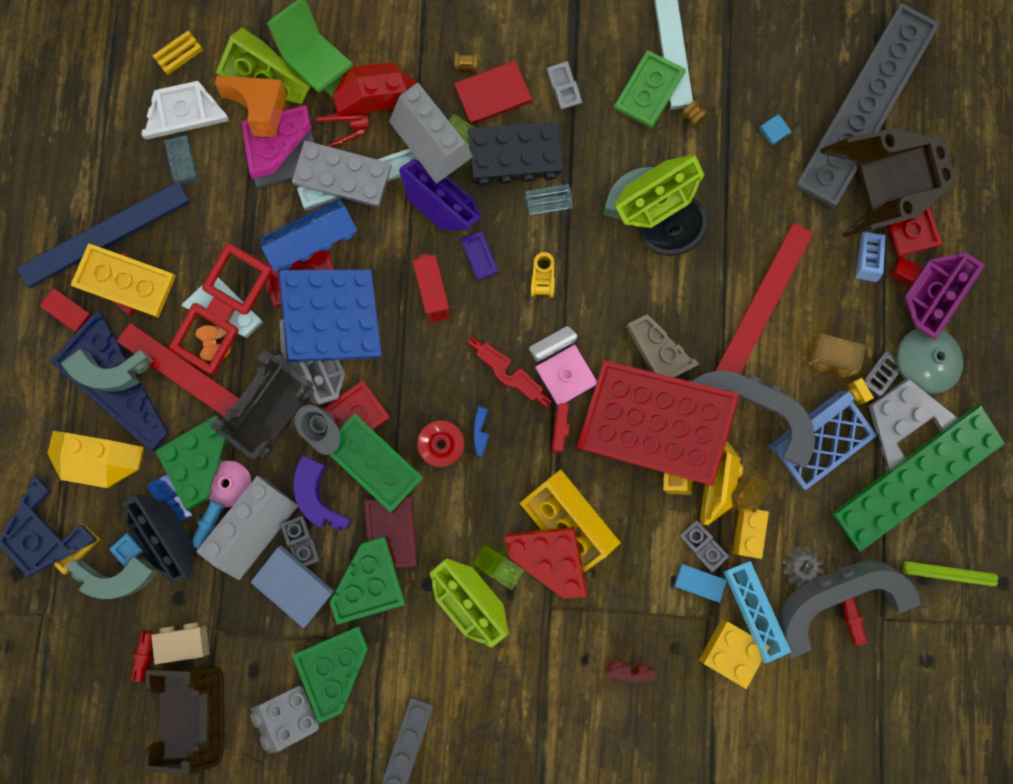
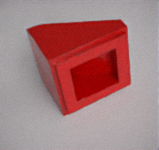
M899 257L890 276L910 287L917 279L921 267L903 257Z

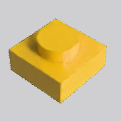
M862 378L846 385L849 389L848 391L854 397L853 401L857 405L874 398Z

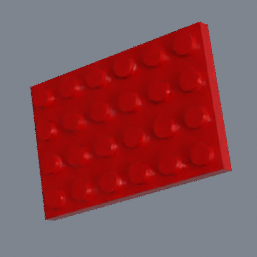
M604 360L577 448L714 487L740 395L739 393Z

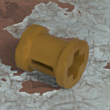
M455 52V72L458 73L459 70L477 73V53L474 52L473 55Z

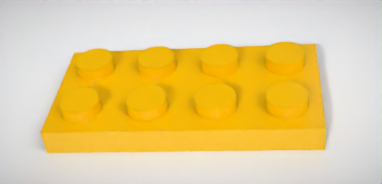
M88 243L71 286L159 318L176 276L173 273Z

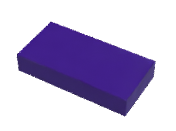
M482 231L461 238L462 245L477 281L498 274V269Z

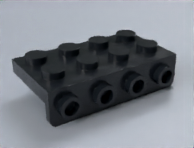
M557 121L468 128L467 130L469 150L473 156L470 159L472 183H478V186H487L491 182L500 181V184H509L513 180L522 179V182H531L535 178L544 177V180H554L563 171Z

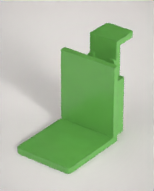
M297 0L268 21V27L283 60L318 93L324 90L332 97L344 77L342 74L353 67V64L320 35L307 0Z

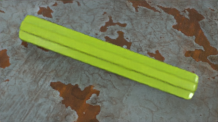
M903 562L902 572L904 574L987 586H997L998 576L994 573Z

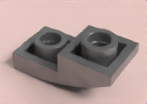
M697 520L680 535L683 542L711 573L717 570L730 557Z

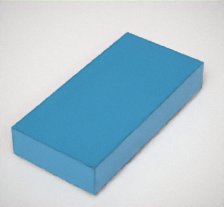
M681 564L674 587L720 603L727 580Z

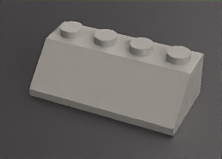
M416 83L399 96L389 122L436 184L473 157L466 142L419 83Z
M257 476L196 552L216 568L241 580L282 528L281 524L287 522L299 506L264 477Z

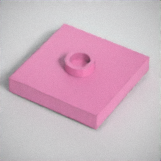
M575 345L535 367L557 406L560 403L572 400L597 384L595 377Z

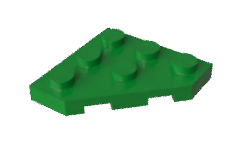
M217 415L155 450L184 509L187 511L209 500L212 492L211 486L214 477L218 474L222 461L221 456L230 437L220 417Z
M386 536L364 541L359 547L330 601L337 625L405 605L406 601Z
M360 626L292 655L318 723L333 718L344 710L369 648Z

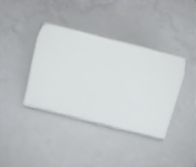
M565 327L530 346L529 350L535 361L539 362L574 343L577 334L571 328Z

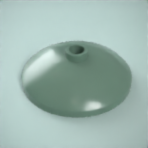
M916 328L907 333L901 340L897 349V365L904 380L910 379L927 394H937L949 390L958 382L963 370V355L956 340L946 331L942 330L937 339L934 340Z

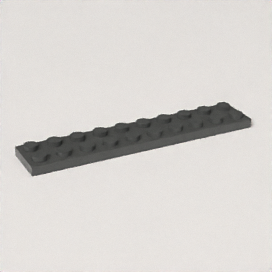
M903 3L898 6L797 181L796 188L832 208L837 206L858 166L851 160L821 154L820 149L849 137L880 130L940 25L938 22Z

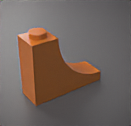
M217 76L215 85L221 98L236 101L248 109L247 122L253 136L275 137L287 98L282 80Z

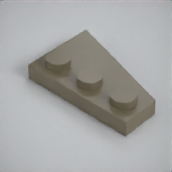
M648 314L626 325L651 372L675 378L699 365L695 359H691L684 352V349L679 344L676 345Z

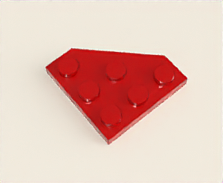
M575 527L506 534L505 541L510 560L563 599L587 596L588 590Z

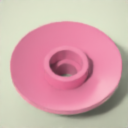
M235 461L221 462L218 474L214 477L211 486L212 492L209 499L224 505V507H232L252 483L248 470L242 464ZM225 479H228L230 482L227 488H224L222 485Z

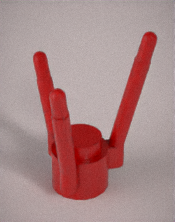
M367 112L338 116L337 113H328L327 116L317 117V122L350 120L351 129H356V132L340 138L327 146L333 148L357 136L365 135L364 130L370 129Z

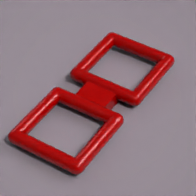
M231 243L225 244L202 286L204 292L213 296L207 309L198 303L191 305L169 345V350L210 375L215 374L238 333V328L231 324L229 320L235 310L243 315H247L271 275L272 268ZM231 254L261 271L243 304L213 286ZM197 314L227 331L210 364L180 346Z

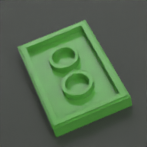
M647 50L614 105V110L653 129L684 77L686 69Z

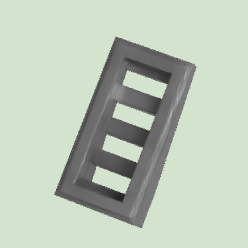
M886 350L862 378L874 397L873 399L880 398L899 374L897 358ZM888 359L896 367L894 369L885 363V360ZM883 366L890 374L887 375L880 367ZM876 372L885 379L884 382L875 375ZM871 379L876 381L880 385V387L878 388L876 385H874L871 382Z

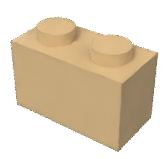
M198 622L184 624V629L175 630L174 626L159 628L160 633L152 635L154 663L161 664L186 660L210 654L206 625L198 627Z

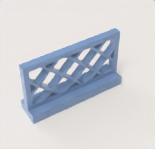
M850 391L837 392L809 414L814 432L818 430V433H815L817 442L816 449L813 450L815 452L813 466L807 465V468H813L811 478L808 481L804 482L801 478L802 467L783 459L791 440L790 429L768 445L773 453H777L804 491L877 436L852 401L854 397ZM847 407L852 411L851 422L841 421L842 411ZM828 421L835 422L833 436L823 434L824 425ZM840 423L851 425L849 438L839 437ZM856 426L863 427L868 435L861 440L854 439ZM822 437L833 438L831 452L821 451ZM838 439L848 441L847 451L843 454L836 453ZM820 453L830 454L829 465L825 468L818 467Z

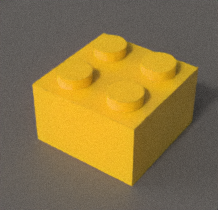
M721 619L699 661L747 689L762 662V658L757 644H755L750 634ZM765 645V648L768 651L770 646Z

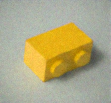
M746 507L739 508L732 554L762 559L768 511Z

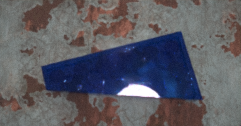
M97 310L50 362L150 451L154 452L170 434L141 382L122 391H101L79 383L69 375L61 364L79 349L90 353L102 369L117 367L127 360L105 318Z

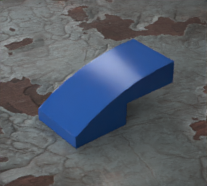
M478 407L474 427L475 449L477 456L480 458L483 457L489 439V434L481 432L488 413V409Z
M167 473L147 484L146 487L155 499L169 503L179 521L192 515L191 510L187 511L184 509Z

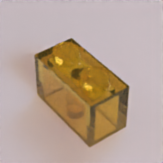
M821 333L814 337L808 364L815 365L814 368L821 371H828L830 369L837 371V375L851 377V375L860 372L866 345Z

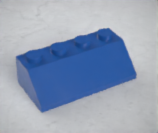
M338 199L259 238L265 256L274 272L278 270H288L293 266L292 263L298 260L305 261L313 256L312 253L320 249L321 251L333 247V243L340 239L342 241L350 239L354 236L353 233L357 229L345 205Z

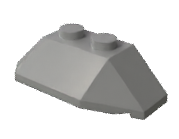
M283 319L280 320L281 353L298 392L316 406L336 400L339 397L345 376L340 361L287 362Z

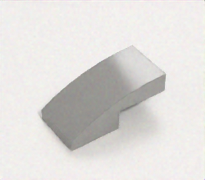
M568 61L547 67L546 72L560 109L581 104L580 93L576 81L573 80Z

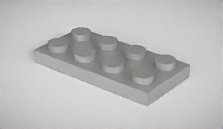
M304 141L292 184L380 208L392 165L388 162Z

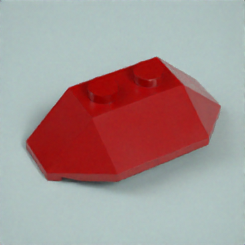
M393 62L354 66L347 70L332 97L338 116L394 109L399 96L418 82Z

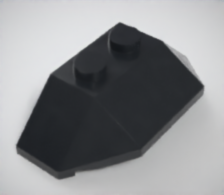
M137 494L122 502V507L125 509L124 515L127 526L152 566L162 575L168 577L172 584L189 577L194 543L169 503L142 494Z

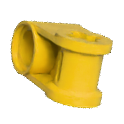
M542 252L534 259L531 296L538 294L549 295V297L553 298L555 282L554 258L551 254ZM541 260H546L549 262L550 267L541 269L537 263Z

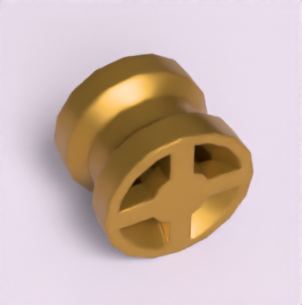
M696 99L682 111L681 117L687 119L689 125L695 128L707 117L709 112L706 109H702L700 102Z

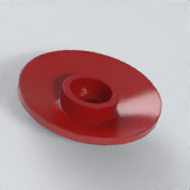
M435 421L428 424L421 431L418 438V450L421 457L428 464L435 467L452 465L460 458L464 449V438L461 431L454 424L447 421ZM440 440L446 443L443 449L437 447V443Z

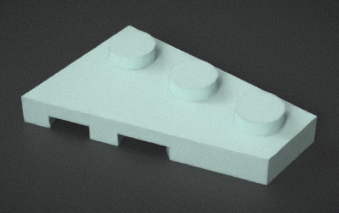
M217 278L213 285L214 287L242 304L244 303L224 282ZM201 286L182 306L190 309L193 303H198L207 309L213 296L204 292ZM235 310L229 320L231 324L238 328V334L246 338L263 323L252 310L247 315H243Z

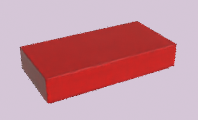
M55 288L50 291L39 305L76 333L80 332L92 316Z

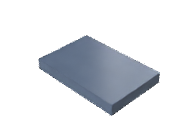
M282 546L275 550L251 581L258 590L302 628H305L334 593L328 585Z

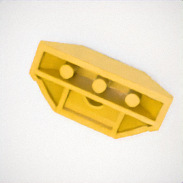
M53 431L47 454L60 480L109 488L140 469L144 447Z
M728 441L725 445L714 487L704 484L699 522L701 525H709L735 505V501L739 500L740 488L737 487L738 478L742 476L743 465L740 464L741 458Z

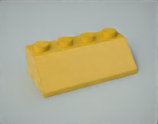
M559 470L520 502L521 506L541 530L575 527L584 572L607 557L621 543L562 470Z

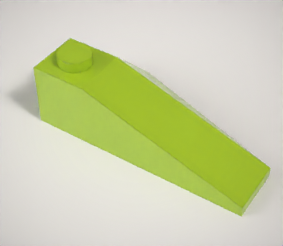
M240 28L230 36L216 71L217 74L227 77L282 80L287 93L286 100L298 104L304 102L311 87L308 82L262 40L243 28Z

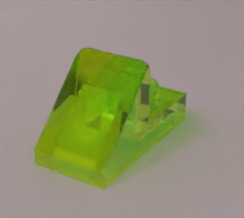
M486 544L473 563L474 566L511 590L524 572V569Z

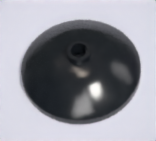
M692 198L690 204L652 228L639 227V233L643 243L651 251L664 256L681 255L694 249L704 238L708 226L707 214L702 204L695 198ZM673 230H678L677 233H671Z

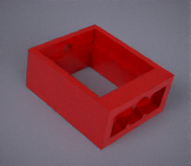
M430 254L418 256L417 260H413V265L429 324L451 318L436 256H431Z

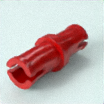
M855 597L841 602L845 615L843 621L848 626L852 645L868 643L862 625L864 619L859 614Z
M140 631L137 651L133 653L135 660L130 676L132 681L134 678L136 682L146 681V670L148 669L149 661L153 658L151 653L153 647L152 635L156 634L155 632Z

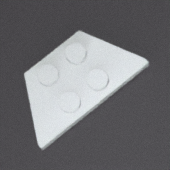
M199 81L154 90L152 106L147 114V126L142 131V137L145 140L227 122L229 118Z

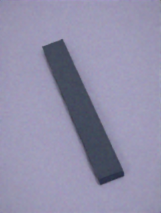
M176 182L17 267L26 287L31 289L81 262L88 243L105 249L191 202L181 184Z

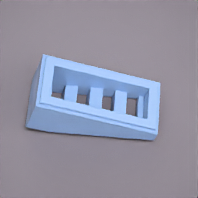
M869 232L861 234L856 267L857 279L877 282L883 275L885 235ZM867 242L877 243L878 246L868 245Z

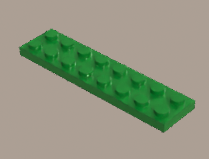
M976 405L831 514L854 549L861 552L1005 443L982 406Z

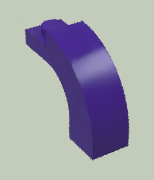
M302 456L294 475V495L300 510L312 523L319 527H324L328 520L330 521L328 525L341 531L342 528L349 529L353 520L329 509L320 498L319 486L327 466Z

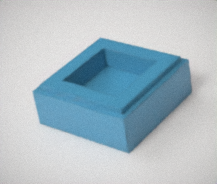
M779 114L759 128L771 146L792 132Z
M126 533L109 549L124 567L127 566L133 557H137L143 552L137 540L130 533Z

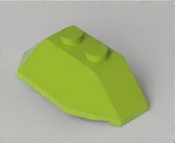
M693 154L664 161L626 185L614 203L625 225L652 228L690 204L700 181L704 177L696 155Z
M445 559L430 572L435 600L465 637L485 643L486 646L492 648L509 634L503 603L474 568Z

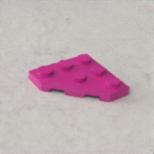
M306 105L282 112L275 137L253 136L247 120L242 121L249 172L252 179L275 173L311 130L312 126Z

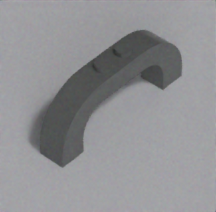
M730 371L705 373L691 381L739 393L740 398L782 417L787 422L791 432L790 444L783 459L804 469L807 467L815 445L814 427L804 408L791 397L782 394L783 389L772 384L769 387L760 384L761 380L753 375L748 374L745 377Z
M879 561L858 562L850 566H844L831 574L822 575L794 591L785 601L779 612L777 621L791 650V653L786 655L792 659L812 650L808 638L809 624L816 614L826 608L867 591L883 589L887 603L900 614L921 605L918 592L914 585L899 571Z

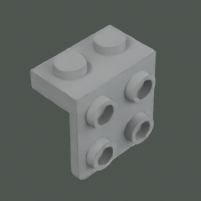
M301 686L250 708L252 712L250 715L251 721L256 728L258 727L261 734L260 743L268 753L278 752L319 729L306 693Z

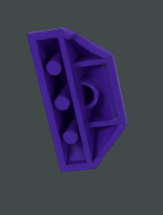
M412 159L400 167L399 173L408 200L440 229L467 230L480 220L481 215L478 213L474 198L449 176H446L436 184L417 159Z

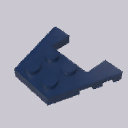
M35 476L29 483L31 487L27 494L23 495L19 502L21 505L15 516L10 518L0 537V547L26 576H33L97 541V538L81 524L62 540L35 511L52 493L48 486Z

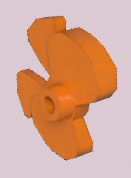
M217 325L202 326L195 333L196 337L203 341L204 348L200 353V357L203 360H212L220 344H217L216 339L223 337L227 333V331ZM230 346V348L228 349V351H227L225 357L230 353V351H231V346Z

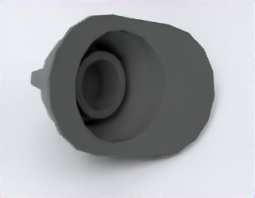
M315 405L302 406L294 417L297 432L319 453L325 455L334 453L340 445L341 434L330 411L318 408Z

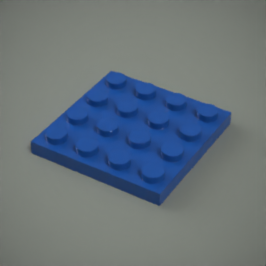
M371 270L279 271L287 362L378 359L382 356Z

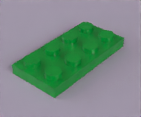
M354 414L339 429L341 434L340 445L334 453L329 455L387 510L392 512L423 477L365 422Z

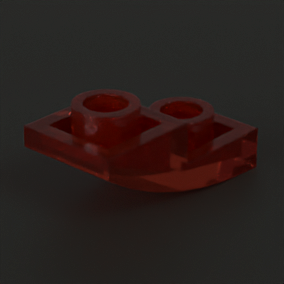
M616 661L609 664L610 668L604 669L608 677L621 681L643 682L658 679L656 669L653 666L649 667L648 664L634 667L635 671L631 672L628 663L623 664V661Z

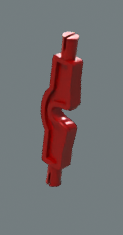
M474 336L467 342L477 351V357L493 369L496 378L503 385L516 388L533 402L536 399L545 408L551 404L552 400L541 393L543 388L533 381L524 370L518 369L512 376L506 375L505 371L511 364V360L495 350L488 343L483 345Z

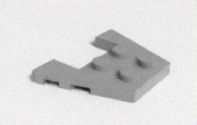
M910 379L902 381L868 405L876 434L880 438V450L886 460V472L905 459V456L897 446L900 440L931 418L940 432L958 419Z

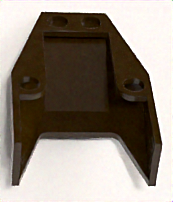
M892 128L849 137L820 149L821 154L854 161L858 166L864 188L868 212L843 233L844 238L918 217L956 184L947 146L943 139Z

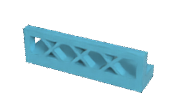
M751 561L725 571L724 574L753 640L757 644L764 664L791 653ZM733 573H735L739 584L736 582ZM745 598L749 604V607L745 603ZM755 621L757 622V625H758V627H759L760 630L757 629V627H756V625H755ZM765 645L770 646V647H769V652H770V654H771L770 656H769V654H768V652H767V650H766V648H765Z

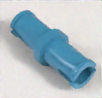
M210 500L203 518L199 519L197 523L199 527L192 539L194 547L199 549L217 525L215 524L222 509H224V505Z

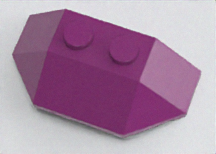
M966 252L929 260L904 296L914 326L932 339H937L985 265Z

